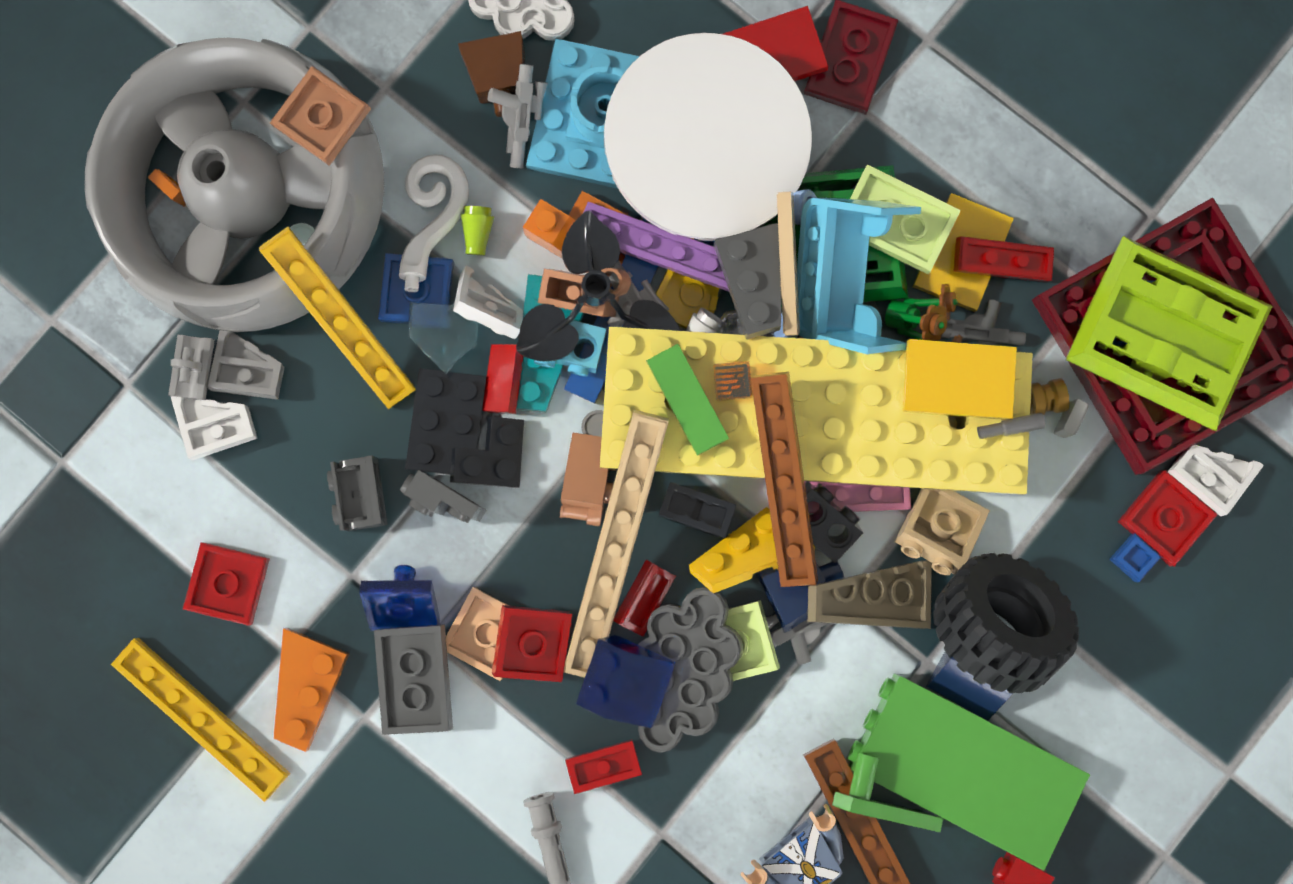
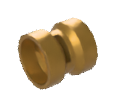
M1062 378L1050 380L1045 385H1040L1038 382L1031 383L1030 415L1037 413L1045 415L1048 411L1055 413L1068 411L1070 403L1069 393Z

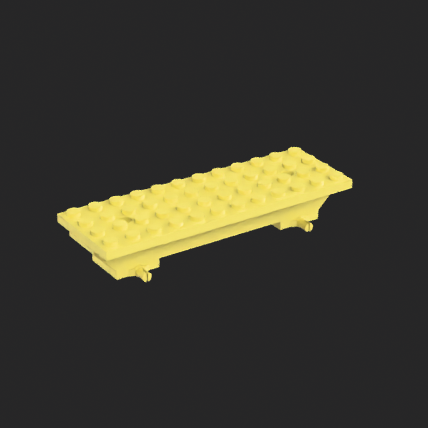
M609 327L600 468L618 469L635 409L669 418L655 472L765 478L751 377L780 372H789L804 481L1025 495L1027 494L1029 432L979 439L977 427L1000 423L1006 419L902 412L906 350L864 354L829 345L828 340L758 336L746 340L745 335ZM676 344L680 346L729 437L728 440L698 456L695 454L646 360ZM1016 352L1013 418L1030 415L1033 353ZM747 365L750 396L718 399V396L730 395L732 392L717 393L718 390H727L729 387H717V385L737 383L738 380L716 382V379L734 377V375L716 376V374L740 372L744 368L715 371V367ZM738 374L737 377H743L744 374ZM741 385L732 386L731 389H739Z

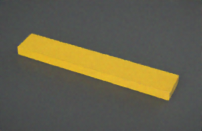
M289 226L259 247V251L388 409L416 390L414 384Z
M134 638L111 663L117 671L264 802L273 795L291 774L140 638Z

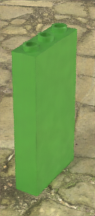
M894 673L892 679L887 677L878 693V696L882 699L877 709H871L864 720L863 728L866 731L861 741L855 740L849 750L847 759L850 760V769L854 771L858 753L879 758L875 783L1044 871L1090 774Z

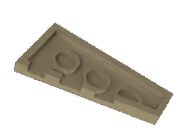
M921 560L808 586V622L931 629L932 562Z

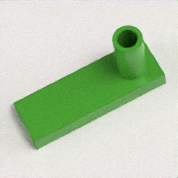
M858 753L849 794L835 791L832 806L856 814L941 832L943 822L941 817L870 800L879 758Z

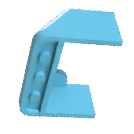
M811 198L804 204L801 215L797 263L800 334L798 335L800 337L828 340L829 345L864 354L906 350V342L881 337L882 320L879 312L874 307L863 304L869 236H884L891 228L893 215L921 214V207L884 201L837 198Z

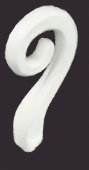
M434 154L418 159L411 165L405 178V189L409 198L422 207H432L441 203L447 189L444 183L437 182L432 190L428 192L422 191L419 187V182L423 176L429 173H440L445 175L451 184V197L445 209L410 240L403 252L399 277L405 280V291L417 292L419 282L426 280L430 252L459 221L468 202L469 184L464 171L459 164L444 155Z

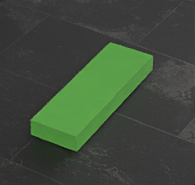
M678 344L646 360L697 456L729 439Z

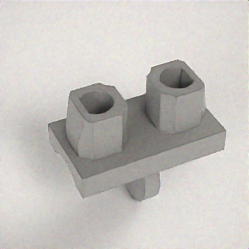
M177 335L174 359H171L170 365L173 368L169 396L206 400L215 340L212 338Z

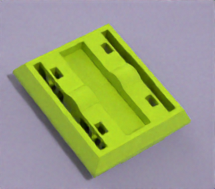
M1123 236L1107 271L1103 275L1065 360L1216 431L1272 306ZM1144 273L1157 278V280L1149 283L1142 278ZM1227 311L1238 317L1227 320L1222 316ZM1116 337L1120 339V341L1126 342L1128 344L1120 347L1115 346L1112 343L1114 341V338ZM1098 342V347L1107 350L1108 347L1113 349L1112 353L1119 357L1126 355L1132 358L1130 367L1094 350L1095 343ZM1195 375L1198 376L1197 381H1198L1200 384L1193 383V380H1194V378H1195ZM1172 377L1177 380L1176 384L1182 387L1189 385L1192 387V392L1197 394L1206 393L1209 397L1205 403L1159 381Z

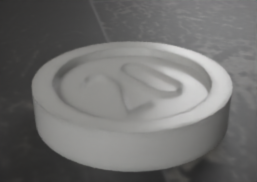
M602 410L592 411L584 417L581 426L583 434L602 437Z

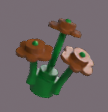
M942 284L939 299H914L908 297L903 302L893 300L886 311V325L897 328L898 334L906 335L916 340L939 341L947 328L950 313L956 310V304L958 303L956 294L951 292L949 284ZM929 306L927 314L920 317V309L916 307ZM918 324H920V329L923 332L921 334L915 330H912V328L915 329L918 326ZM960 334L958 336L955 335L951 342L961 343L963 336Z

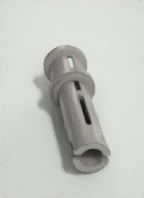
M546 792L525 799L523 803L524 807L529 808L533 824L531 835L534 836V839H538L549 884H571L559 836L562 824L561 821L556 819L552 800L555 798L554 793Z

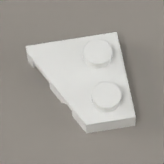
M465 265L459 277L453 311L459 313L467 320L476 321L491 328L497 334L516 339L523 320V310L514 302L505 298L492 284L488 285L485 289L472 278L475 271Z
M171 397L186 453L191 460L257 439L249 407L245 404Z

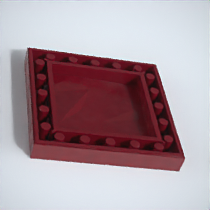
M1213 197L1137 239L1135 242L1272 306L1217 430L1214 431L1069 362L1135 475L1149 471L1293 389V327ZM1114 253L1032 299L1033 304L1065 357L1069 353L1084 316ZM1144 273L1142 278L1145 281L1157 280V278ZM1225 311L1222 317L1232 320L1238 316ZM1098 342L1095 343L1094 350L1130 367L1132 358L1126 355L1120 357L1112 353L1113 349L1108 347L1105 350L1098 347ZM1195 375V378H1194V380H1193V383L1200 384V383L1197 381L1198 376ZM1172 377L1159 381L1205 403L1209 397L1206 393L1197 394L1192 392V387L1189 385L1182 387L1176 384L1177 380Z

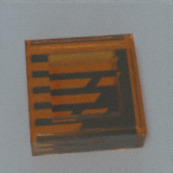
M749 361L713 364L716 401L753 397Z

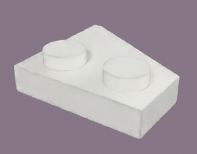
M1192 445L1182 452L1168 473L1218 515L1224 516L1231 511L1264 465L1257 461L1246 462L1235 459L1234 455L1228 453H1214L1208 448Z

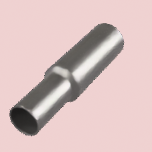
M1042 413L1006 419L1000 423L977 427L979 439L1044 429L1045 419Z

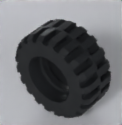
M995 553L974 556L961 566L937 596L933 613L934 625L938 626L936 634L939 642H944V651L949 658L953 657L958 662L957 667L963 673L967 671L973 675V680L979 684L987 683L990 685V689L1004 692L1006 689L1008 693L1032 692L1041 685H1044L1074 655L1077 649V642L1079 641L1076 612L1071 611V601L1067 595H1063L1060 592V586L1054 580L1050 581L1045 576L1046 573L1039 567L1033 568L1029 565L1028 561L1022 558L1013 559L1012 555L1004 553L997 556ZM996 614L1004 618L1015 630L1008 627Z

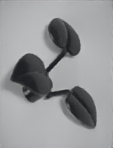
M588 210L572 224L562 246V260L566 268L573 274L588 272L582 279L581 297L578 298V302L567 318H565L563 311L559 307H555V305L541 304L532 308L525 315L521 323L516 350L520 355L535 361H556L568 356L575 349L579 341V334L570 323L574 321L586 303L591 306H601L606 301L610 302L620 318L626 321L622 326L624 328L680 331L672 315L663 306L654 301L638 300L632 305L629 315L623 311L616 301L615 295L610 293L611 284L609 277L601 271L615 266L620 255L619 241L615 234Z

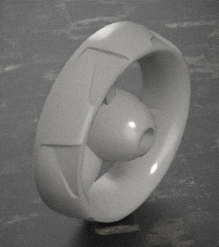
M211 38L177 44L157 54L130 75L131 78L120 88L109 103L96 129L92 145L87 152L85 166L86 206L98 235L113 258L121 276L135 291L159 309L200 327L229 332L268 329L291 322L309 313L276 270L245 283L214 285L225 261L229 238H252L267 232L282 219L290 204L305 208L325 209L316 229L304 247L338 290L360 265L377 230L384 197L382 153L369 117L366 115L334 161L328 166L300 145L280 154L258 136L247 131L233 130L229 115L223 103L216 95L226 90L253 87L270 89L290 96L311 66L351 93L336 76L315 60L291 47L267 39L257 42L240 38ZM164 134L184 151L178 164V184L186 206L192 215L200 221L180 247L173 263L161 251L153 236L145 204V185L149 165L155 149Z

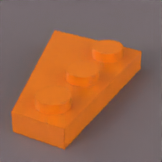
M283 628L274 727L275 740L304 752L309 751L349 653L289 628Z

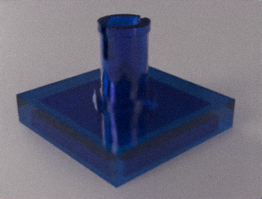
M399 565L394 568V580L361 581L359 593L370 631L382 628L439 625L440 615L432 580H414L416 576L415 568L409 565Z

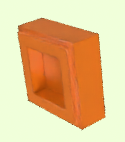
M155 169L148 176L171 200L183 207L186 206L179 184L171 176L159 169Z

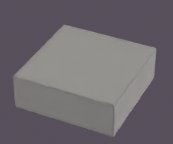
M1079 399L1071 401L1068 411L1062 413L1054 434L1062 438L1075 435L1088 410V404Z

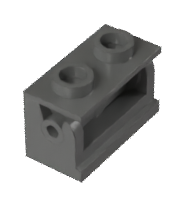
M370 455L342 460L339 463L330 462L331 471L327 472V481L330 491L335 492L336 504L332 505V516L335 525H339L341 531H353L388 525L378 458Z

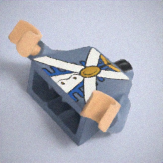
M827 804L823 805L825 812L819 817H816L811 811L808 819L759 858L761 865L753 859L751 864L755 867V870L749 875L741 872L740 875L748 884H834L833 882L843 873L839 865L844 859L841 833Z

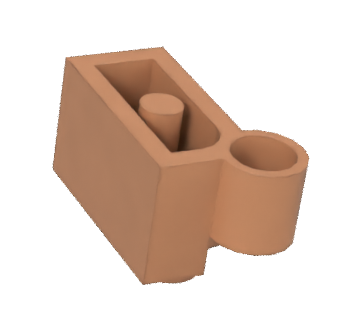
M605 268L601 271L608 277L613 273L618 276V288L615 291L610 288V293L615 295V299L618 302L619 296L629 291L631 279L629 274L622 269ZM544 269L538 303L555 305V307L573 310L578 302V298L581 297V283L585 275L573 274L562 270ZM608 301L601 306H591L586 303L579 311L601 317H616V311Z

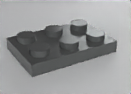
M445 624L374 630L382 735L452 730L453 720Z

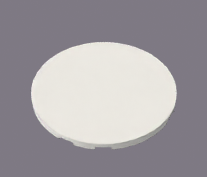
M695 33L678 36L652 47L635 60L625 71L612 93L607 108L604 125V147L613 180L626 201L637 213L653 225L671 234L704 241H715L760 228L778 214V192L791 191L795 193L806 174L812 147V131L804 98L795 81L777 60L759 47L739 38L716 33Z

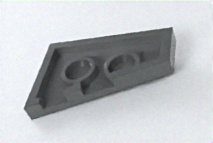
M778 223L715 240L714 248L746 340L779 331L781 328V275Z

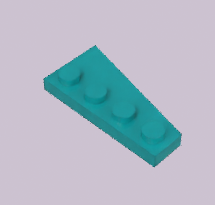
M528 274L523 318L532 308L541 305L538 303L542 276ZM560 308L565 318L572 312V310ZM579 312L574 321L581 322L584 313ZM523 356L517 409L546 413L564 365L555 363L554 368H548L535 364V360Z

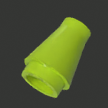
M465 206L464 214H461L466 246L465 254L486 255V246L494 221V217L491 216L492 208Z

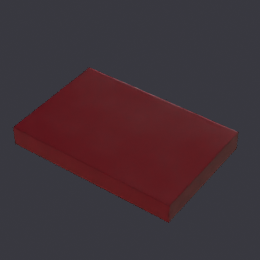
M835 0L821 41L828 64V71L810 76L804 90V95L866 115L899 20L841 0Z

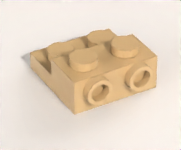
M922 488L912 510L907 514L895 543L902 546L901 551L906 556L911 558H919L921 556L932 562L931 566L937 573L942 575H950L952 573L955 575L961 566L969 560L990 510L953 490Z

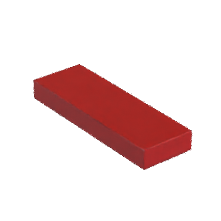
M960 236L956 238L953 272L1050 282L1052 281L1054 247Z

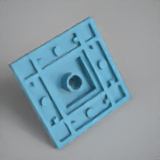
M555 39L546 78L548 85L543 98L541 120H536L526 163L527 169L618 188L613 180L607 156L605 155L604 125L607 111L604 110H607L612 93L620 78L640 56Z

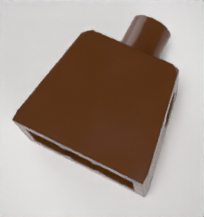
M521 31L458 43L460 53L480 103H490L488 101V93L491 88L515 95L520 64H525V47ZM493 103L495 115L502 117V105Z

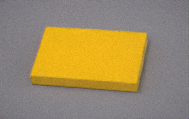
M951 193L946 203L961 211L931 272L926 274L919 270L912 287L939 298L941 285L949 284L951 292L956 294L958 302L956 305L976 312L991 276L953 272L956 238L963 236L1005 242L1014 218Z
M916 339L907 340L902 412L1013 419L1017 347Z

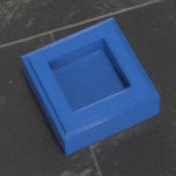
M1131 534L1111 556L1110 560L1134 582H1140L1161 556L1137 534Z

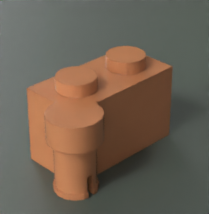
M572 433L561 494V504L563 505L560 510V518L587 521V525L601 526L604 503H609L614 485L613 483H608L609 471H616V469L600 468L602 437Z

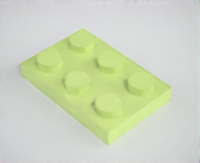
M869 165L864 169L850 199L884 201L921 207V214L893 215L890 230L884 236H869V246L926 274L931 272L961 211Z

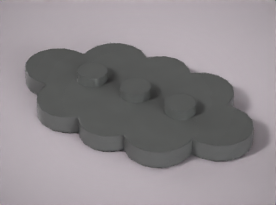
M707 587L697 588L686 596L682 606L667 604L657 608L648 619L647 629L649 638L641 641L634 650L633 658L637 671L631 674L625 682L624 695L629 706L642 714L638 726L639 736L644 745L652 751L666 752L680 743L684 733L699 736L710 731L718 721V702L726 698L733 689L734 681L730 668L736 665L742 657L743 643L738 632L725 624L729 608L726 598L720 591L712 593Z

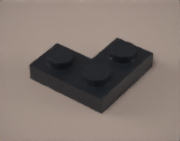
M488 417L485 450L452 448L450 483L520 488L524 420Z

